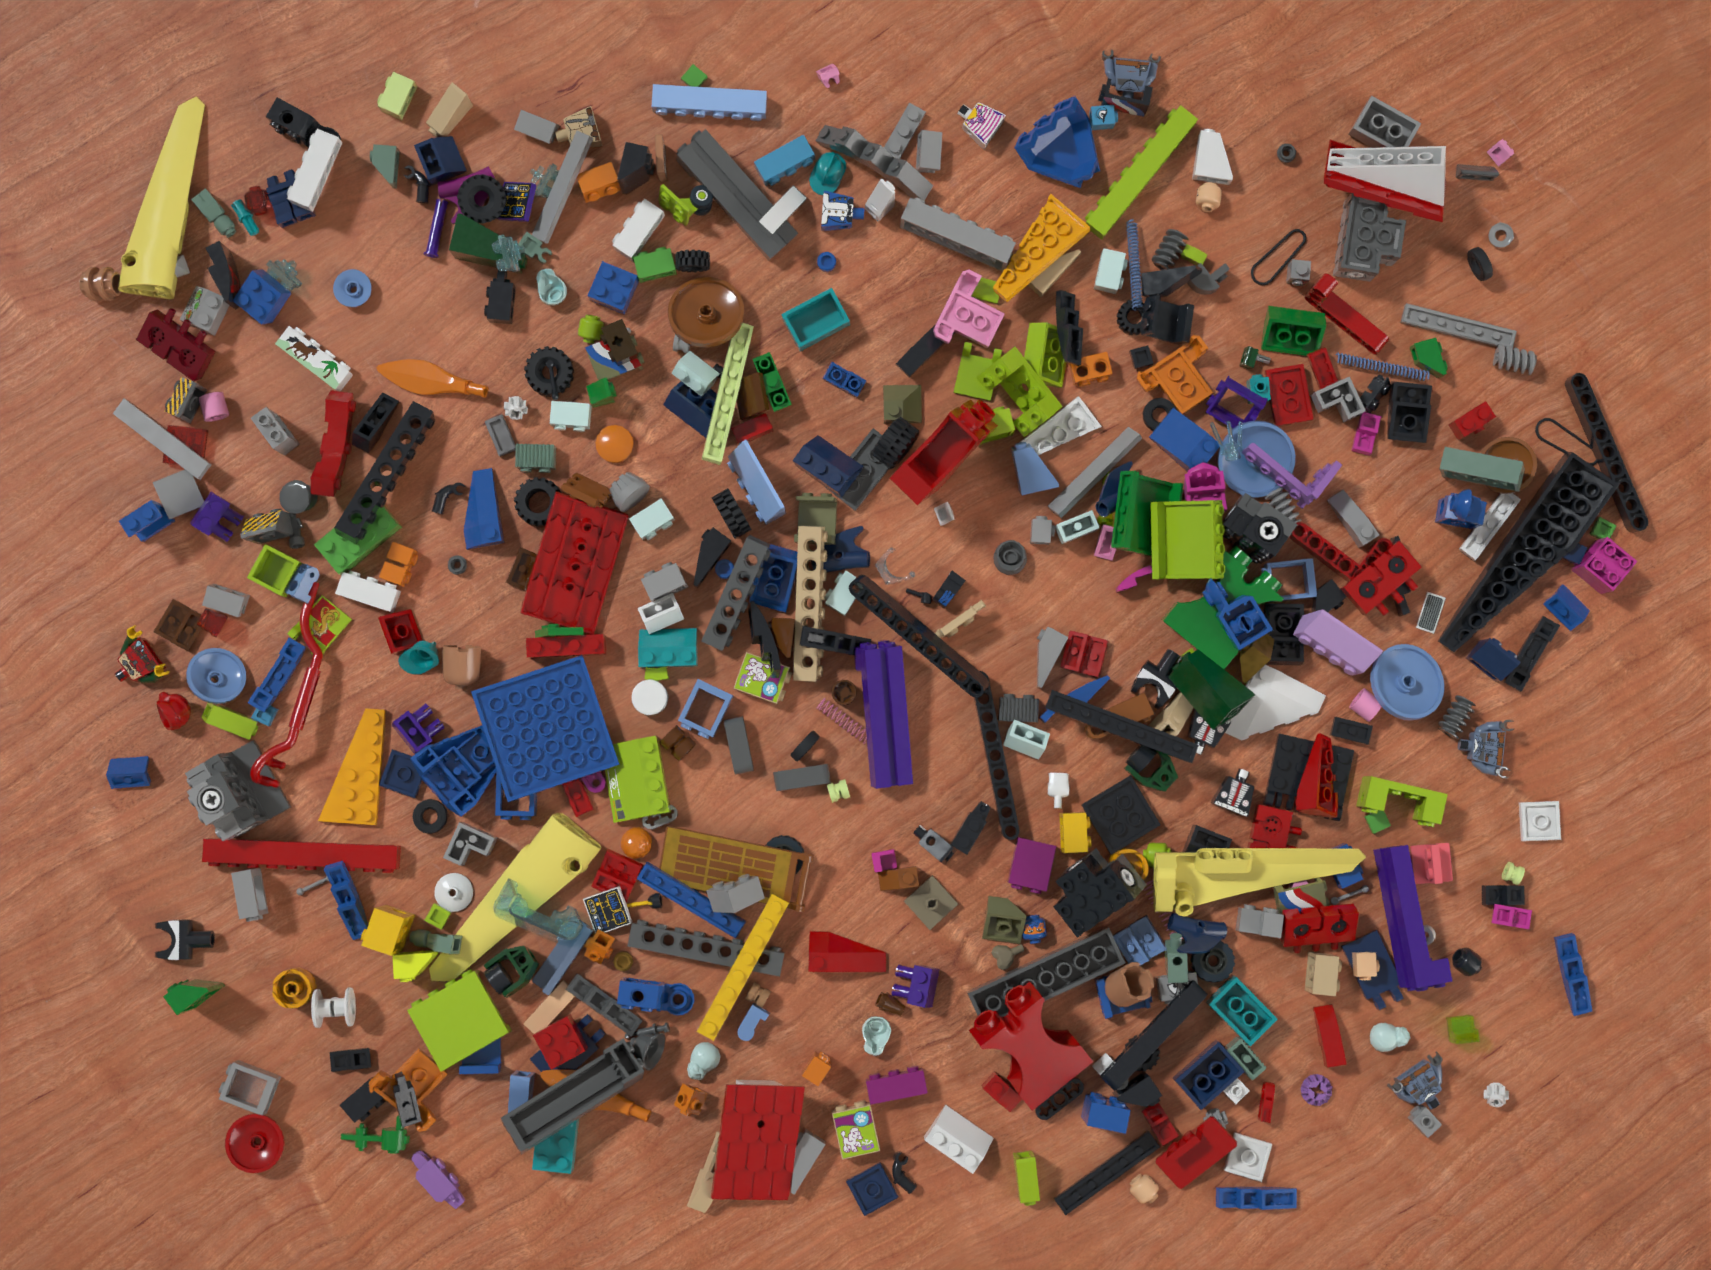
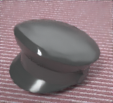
M300 480L286 483L282 487L279 496L283 509L294 514L311 509L315 506L318 495L311 494V486Z
M1014 540L1005 541L995 550L993 556L994 564L1001 573L1006 575L1017 574L1026 565V550L1019 542Z

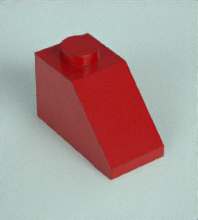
M995 1071L981 1085L994 1100L1009 1112L1022 1100L1019 1094Z

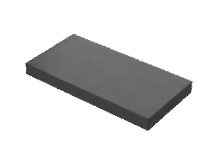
M874 428L850 456L863 465L864 468L842 498L825 487L854 511L858 509L890 469L872 456L873 449L882 436Z
M255 740L232 752L266 813L268 820L291 808L280 785L277 788L267 787L254 783L251 780L250 770L255 761L262 755ZM264 765L260 775L276 780L270 767Z

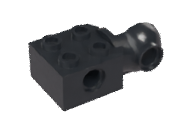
M278 97L266 115V118L270 121L269 125L275 128L274 130L283 136L287 134L291 137L292 141L299 145L302 143L309 148L311 135L315 134L317 129L337 136L341 140L336 130L320 125L311 115Z

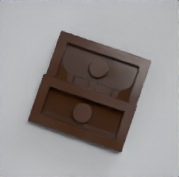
M760 372L741 379L736 400L740 420L769 410L763 374Z
M520 547L505 583L526 591L537 554Z
M172 599L154 633L189 651L207 617Z

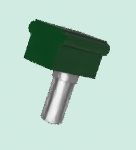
M1248 346L1244 348L1239 366L1252 369L1254 368L1255 361L1269 364L1271 358L1258 354V349Z

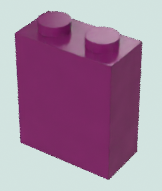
M1017 837L1007 881L1011 883V887L1022 890L1023 886L1028 887L1030 892L1041 894L1042 891H1047L1056 846Z

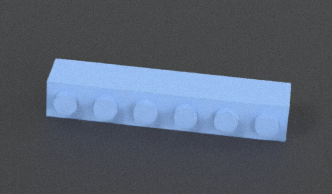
M653 84L651 107L653 112H656L658 115L675 113L676 116H686V114H693L699 118L710 115L717 119H722L726 116L735 120L750 118L753 121H760L766 119L767 91Z

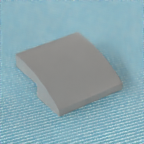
M182 470L152 482L169 519L199 508L204 503L193 475L187 470Z

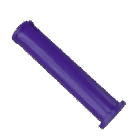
M436 199L427 249L424 252V255L427 257H439L437 253L448 202L445 200L441 202V199Z

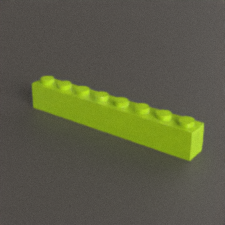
M1181 105L1177 110L1172 109L1167 116L1169 120L1166 124L1161 123L1155 131L1157 135L1153 139L1150 137L1146 141L1144 151L1142 153L1138 152L1132 159V162H1134L1130 168L1128 166L1125 167L1120 174L1122 178L1119 182L1114 181L1108 189L1110 193L1106 197L1103 195L1097 202V209L1095 211L1091 210L1085 217V220H1087L1086 224L1090 226V231L1101 240L1197 123L1198 118Z

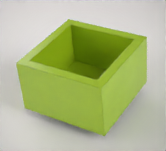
M1004 406L993 409L995 416L992 421L998 427L980 444L1013 436L1015 427L1009 408L1004 409Z
M265 544L247 578L287 598L288 594L285 593V590L297 568L304 563Z

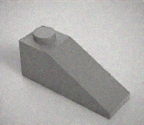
M1344 490L1327 500L1358 548L1379 536L1367 516Z
M1047 627L1045 630L1041 629L1037 637L1040 640L1037 644V688L1039 689L1043 687L1068 639L1067 636L1050 627Z
M807 1129L804 1133L800 1132L798 1134L792 1177V1194L796 1193L826 1145V1141Z

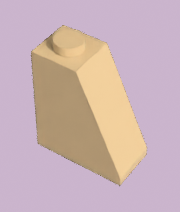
M453 82L426 122L430 128L428 131L436 138L438 136L447 137L473 107L468 95Z

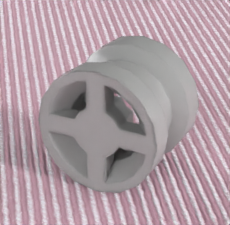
M675 334L673 351L681 350L684 353H688L690 344L682 341Z

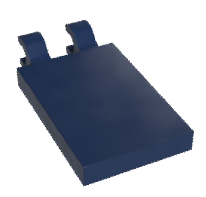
M1377 930L1341 946L1352 971V952L1376 953V960L1379 961L1380 966L1377 976H1371V980H1359V977L1355 976L1365 999L1372 998L1376 1009L1381 1010L1386 1007L1380 994L1387 990L1390 991L1394 1001L1398 1002L1404 999L1397 987L1399 982L1396 969Z
M588 1014L578 1023L575 1021L588 1049L552 1070H576L600 1048L596 1043L605 1035L604 1031L600 1028L590 1037L583 1030L593 1020ZM541 1050L530 1058L541 1072L551 1070Z

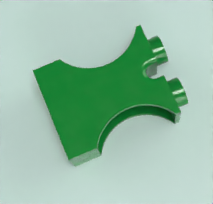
M1234 546L1229 553L1227 551L1224 552V578L1217 579L1216 583L1219 581L1228 595V598L1225 599L1227 603L1241 595L1253 596L1257 604L1268 601H1282L1284 599L1276 593L1282 584L1265 570L1259 577H1254L1250 583L1244 581V575L1248 571L1247 567L1253 560L1242 550ZM1204 596L1191 602H1175L1161 620L1197 650H1200L1221 668L1225 669L1237 655L1238 650L1234 647L1217 619L1216 614L1218 610L1216 606L1211 607Z

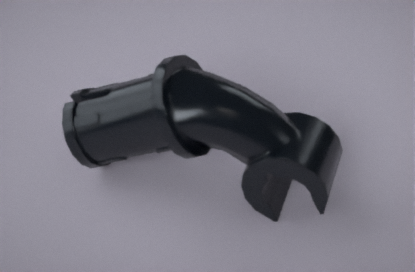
M412 166L404 167L407 170H411L412 174L403 176L409 180L417 181L416 202L428 204L429 187H431V184L416 168Z
M457 482L441 488L437 493H434L436 497L431 511L443 514L449 495H463V493H458L456 488L458 486H466L463 483Z
M898 1151L893 1156V1183H897L908 1194H911L917 1187V1184L911 1181L905 1175V1172L902 1171V1165L907 1163L908 1157L905 1156L902 1161H899L898 1157L902 1152Z

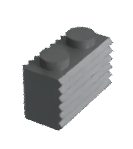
M1004 694V697L999 698L998 721L1017 720L1019 722L1037 723L1039 699H1034L1035 695H1023V698H1015V694Z

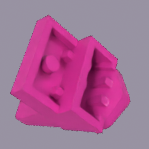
M1204 462L1189 469L1187 474L1184 475L1185 501L1222 500L1224 512H1226V487L1223 471H1219L1216 466Z

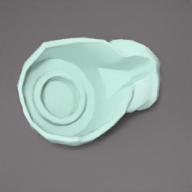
M552 269L540 270L536 278L538 293L542 302L553 306L561 303L567 295L565 283L555 275Z
M870 1017L863 1024L862 1033L865 1040V1052L873 1056L883 1052L891 1034L890 1023L885 1018Z
M1378 1023L1370 1031V1043L1375 1050L1380 1052H1388L1396 1047L1405 1046L1411 1039L1405 1027H1395L1388 1023Z
M701 1042L695 1046L687 1068L690 1078L701 1080L707 1072L717 1067L720 1062V1053L717 1047L709 1042Z

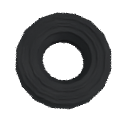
M1480 247L1469 250L1467 260L1475 277L1480 281L1491 278L1493 268L1485 251Z
M1155 398L1144 407L1142 413L1143 421L1150 430L1154 431L1161 423L1153 418V411L1156 408H1163L1167 414L1172 408H1175L1174 404L1168 399Z
M811 731L790 756L798 762L818 741L820 736L815 731Z
M427 799L417 804L412 817L418 830L423 833L432 834L444 828L447 823L448 814L447 809L441 802ZM427 809H433L437 813V820L433 824H428L423 819V813Z

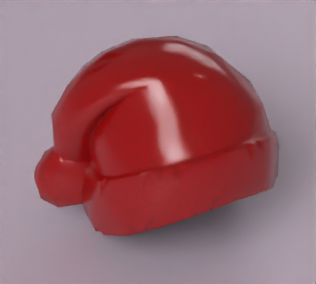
M161 692L158 697L159 700L156 701L160 719L167 730H178L190 718V703L180 694Z

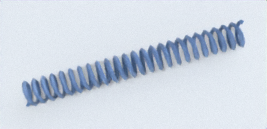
M1127 222L1128 256L1130 260L1129 273L1131 274L1130 287L1132 288L1131 301L1133 302L1132 309L1136 311L1134 307L1139 308L1143 306L1141 304L1143 302L1142 297H1140L1142 296V290H1140L1142 287L1140 286L1141 276L1139 275L1141 273L1139 272L1140 259L1138 258L1140 255H1138L1139 245L1137 244L1139 243L1137 241L1139 238L1137 237L1138 231L1136 230L1138 229L1136 227L1138 224H1128Z
M1336 353V356L1338 355L1337 363H1339L1340 357L1342 355L1341 364H1343V360L1346 356L1345 365L1347 364V360L1349 358L1348 365L1350 366L1351 360L1353 358L1352 367L1354 366L1355 360L1357 358L1356 367H1358V363L1360 360L1359 367L1361 368L1364 360L1363 369H1365L1366 363L1368 361L1367 370L1369 369L1370 363L1372 361L1371 370H1373V365L1375 363L1374 371L1377 370V365L1379 363L1378 372H1380L1381 366L1383 364V373L1385 366L1387 364L1385 373H1388V368L1390 366L1389 374H1391L1392 368L1394 366L1393 375H1395L1396 368L1398 367L1397 376L1399 375V371L1401 368L1402 370L1400 376L1403 375L1404 369V377H1406L1408 369V378H1410L1412 369V379L1414 378L1415 371V379L1418 378L1419 372V380H1421L1423 372V381H1425L1427 372V379H1429L1430 376L1429 371L1425 372V370L1422 371L1421 369L1418 370L1417 368L1414 370V368H1407L1406 366L1403 367L1402 365L1399 366L1395 364L1392 365L1391 363H1384V361L1377 362L1376 360L1373 361V359L1369 360V358L1362 359V357L1358 358V356L1354 357V355L1347 356V354L1343 355V353Z

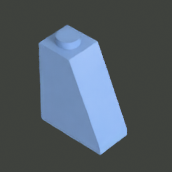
M1020 442L1016 443L1015 447H1011L1018 488L1021 495L1059 487L1057 480L1029 443Z
M516 1070L511 1074L508 1113L532 1099L535 1072Z

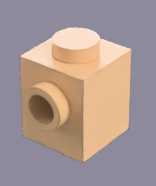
M1352 952L1353 976L1359 977V980H1371V976H1377L1380 966L1379 961L1376 960L1375 952Z

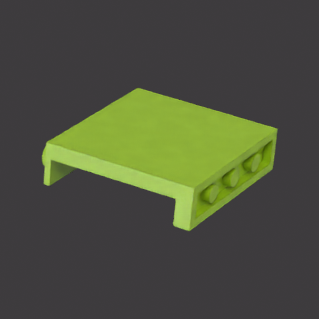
M1222 500L1151 502L1152 579L1224 578L1225 565L1223 563V554L1225 547L1223 544L1224 525L1222 521L1224 507Z
M470 969L461 974L463 978L458 981L453 979L444 984L446 988L441 991L436 989L428 994L429 998L424 1001L421 998L411 1003L412 1008L407 1010L441 1072L512 1031L509 1024H505L478 975L480 973L479 970L472 971Z

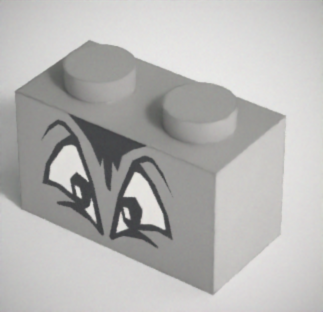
M1188 971V983H1168L1167 975L1155 976L1159 1000L1164 1001L1165 1004H1169L1190 981L1194 980L1198 984L1195 971Z

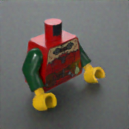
M136 625L127 629V637L121 648L120 657L117 659L122 668L114 674L120 682L130 677L132 681L142 684L155 683L163 676L168 675L169 671L164 672L166 664H163L145 638H137L142 634V631L136 632Z

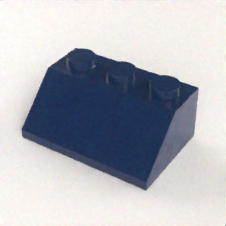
M680 381L671 389L663 405L707 438L717 393L709 389L703 396H700Z
M819 435L803 445L792 460L796 467L841 498L864 468L863 465Z
M1215 1040L1178 1072L1173 1079L1197 1107L1202 1110L1245 1071L1221 1043Z

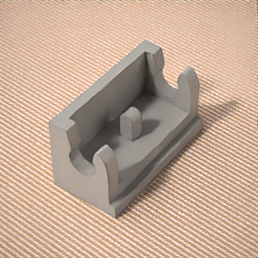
M521 110L514 130L550 144L551 142L553 143L556 137L555 131H558L560 125Z
M922 130L918 134L916 170L918 172L935 173V171L940 170L942 132Z
M211 584L207 586L202 606L240 617L241 613L244 614L250 595L221 585Z

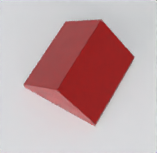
M411 609L378 617L391 654L399 655L412 648L418 641H422Z

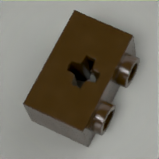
M623 319L601 328L603 334L600 336L604 345L608 344L611 349L608 354L612 362L616 361L618 366L639 357ZM618 339L620 340L622 345L620 347L616 345V340Z

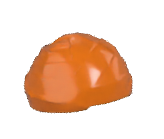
M640 827L629 829L621 839V848L624 854L630 858H642L648 854L652 847L650 834Z

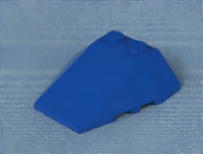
M482 725L454 737L443 739L435 744L427 745L410 758L421 779L439 800L459 817H462L477 804L497 772Z

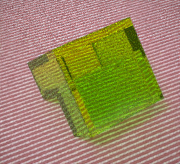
M1472 1015L1446 1017L1449 1042L1454 1044L1480 1042L1479 1031L1475 1028Z

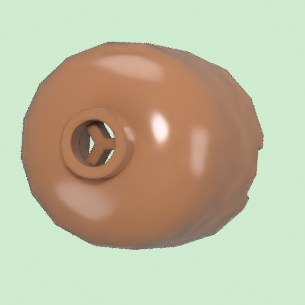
M444 645L442 650L444 680L451 685H455V689H467V685L476 683L480 676L481 647L465 645V649H459L457 645Z
M1131 962L1111 973L1105 982L1107 998L1118 1007H1128L1151 996V989L1154 988V981L1148 969L1145 970L1138 962Z

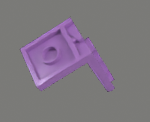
M1251 443L1241 452L1249 462L1257 465L1262 473L1269 475L1278 486L1287 490L1292 498L1299 500L1297 505L1301 509L1320 496L1342 466L1337 460L1332 464L1327 463L1323 469L1320 468L1314 474L1313 478L1315 480L1305 486L1255 443Z

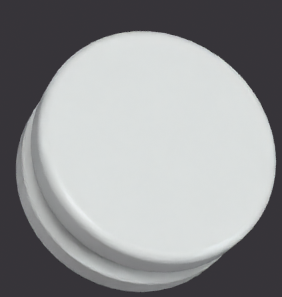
M644 680L633 689L632 703L638 712L644 715H656L666 707L668 693L666 688L658 681Z

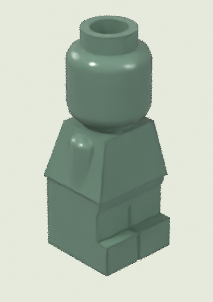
M206 188L191 199L208 221L214 222L215 228L221 235H226L229 238L236 233L235 224L225 215V210Z
M418 929L411 932L409 939L410 942L418 947H428L435 952L459 954L462 935L432 934L428 930Z

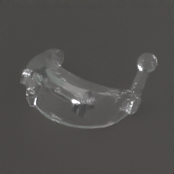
M893 547L888 549L874 565L883 578L885 585L900 583L904 580L908 581L915 577V572L913 571L909 572V575L905 577H896L888 571L886 559L890 553L895 551Z

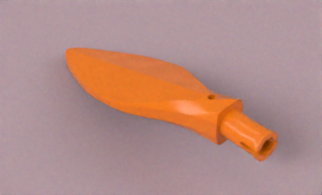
M398 360L383 363L376 367L377 371L397 386L416 394L461 393L486 397L489 390L486 385L476 384L471 380L453 375L440 366L424 360Z
M545 1070L540 1073V1076L551 1087L577 1070ZM620 1094L593 1109L613 1111L626 1116L632 1115L644 1122L649 1120L652 1112L636 1105L634 1101Z

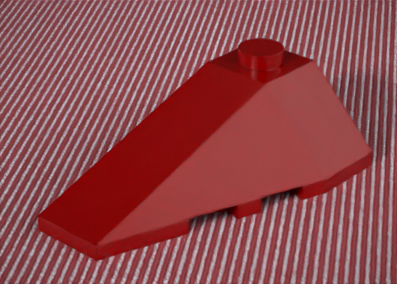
M1318 733L1297 790L1296 810L1306 815L1337 818L1338 793H1334L1333 781H1336L1335 774L1333 775L1331 770V764L1334 762L1332 742L1330 737Z
M810 931L808 972H886V952L832 932Z

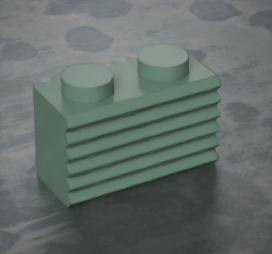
M516 444L515 467L524 473H530L532 469H539L540 473H551V470L556 469V446L549 444Z
M1236 1036L1224 1048L1242 1067L1245 1074L1254 1080L1266 1069V1066L1253 1053L1251 1048L1245 1044L1246 1042Z

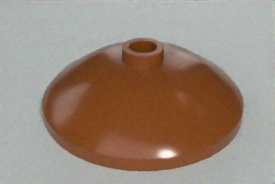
M1501 437L1487 444L1481 454L1523 461L1525 471L1520 491L1526 488L1535 477L1537 471L1536 455L1530 445L1521 439ZM1487 486L1489 489L1501 494H1511L1518 492L1513 490Z

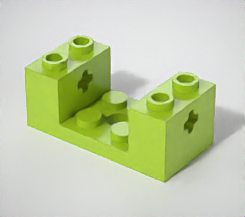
M1013 347L977 376L988 392L1000 383L1020 408L1023 414L1015 419L1013 424L1023 437L1063 407L1016 347ZM1022 383L1028 387V391L1023 389Z
M1372 776L1362 777L1356 805L1362 808V812L1377 814L1378 811H1384L1388 794L1400 796L1404 794V798L1416 799L1412 819L1417 820L1418 825L1434 827L1435 824L1442 823L1448 794Z

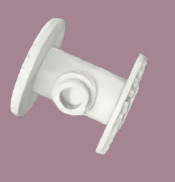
M348 987L346 989L344 998L333 997L331 999H323L321 990H314L311 1013L315 1028L322 1026L323 1017L345 1016L347 1026L354 1025L356 1000L353 988Z

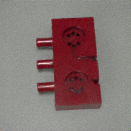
M169 308L166 315L158 309L149 312L136 340L148 349L153 347L151 351L163 360L167 359L166 362L193 382L202 379L216 352L203 343L207 333L200 330L197 337L188 332L191 325L190 320L185 319L181 326L174 322L172 319L176 310L173 308Z

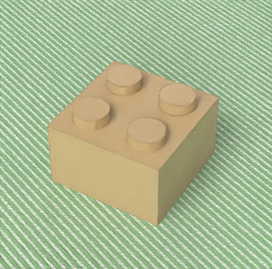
M1308 952L1305 991L1312 994L1336 996V992H1339L1340 981L1337 980L1338 972H1341L1342 962L1338 956L1327 953Z

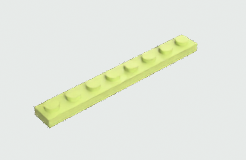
M743 323L737 334L730 339L702 455V460L718 465L722 463L754 328L752 325Z

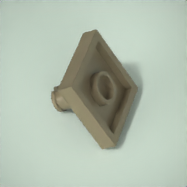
M933 875L904 900L929 930L958 905Z

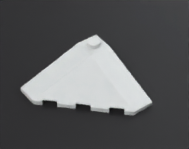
M1264 665L1245 685L1255 696L1237 716L1229 720L1231 724L1225 733L1242 741L1258 732L1261 734L1270 731L1280 724L1285 723L1286 725L1300 720L1299 718L1302 716L1317 714L1326 695L1272 667Z

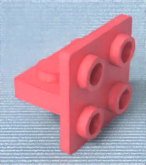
M1449 843L1410 846L1415 884H1441L1453 881Z

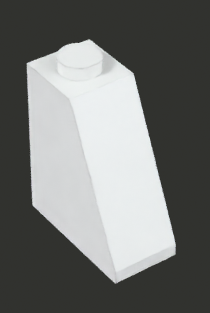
M1213 129L1201 130L1198 135L1192 180L1230 185L1233 175L1221 134L1216 133Z

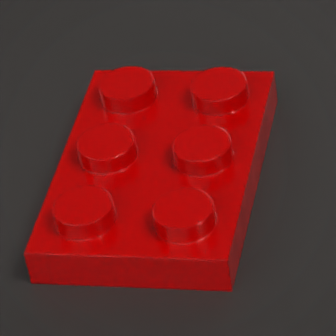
M1304 364L1265 370V376L1269 377L1270 404L1274 425L1283 426L1314 420Z

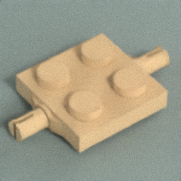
M980 600L940 630L938 629L935 634L939 638H944L945 636L948 638L952 637L959 631V626L963 625L966 627L972 623L977 612L986 607V605Z

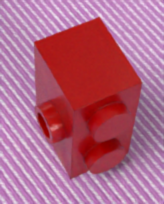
M1485 401L1448 424L1456 438L1460 440L1472 432L1477 434L1484 430L1483 425L1494 419L1496 415Z

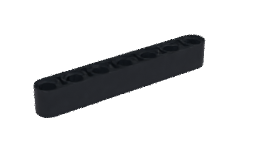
M1194 980L1190 981L1104 1070L1100 1078L1114 1091L1119 1089L1208 994Z

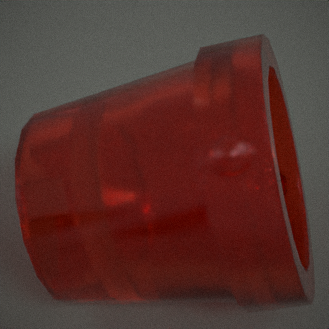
M205 608L197 625L210 633L211 636L217 638L228 616Z

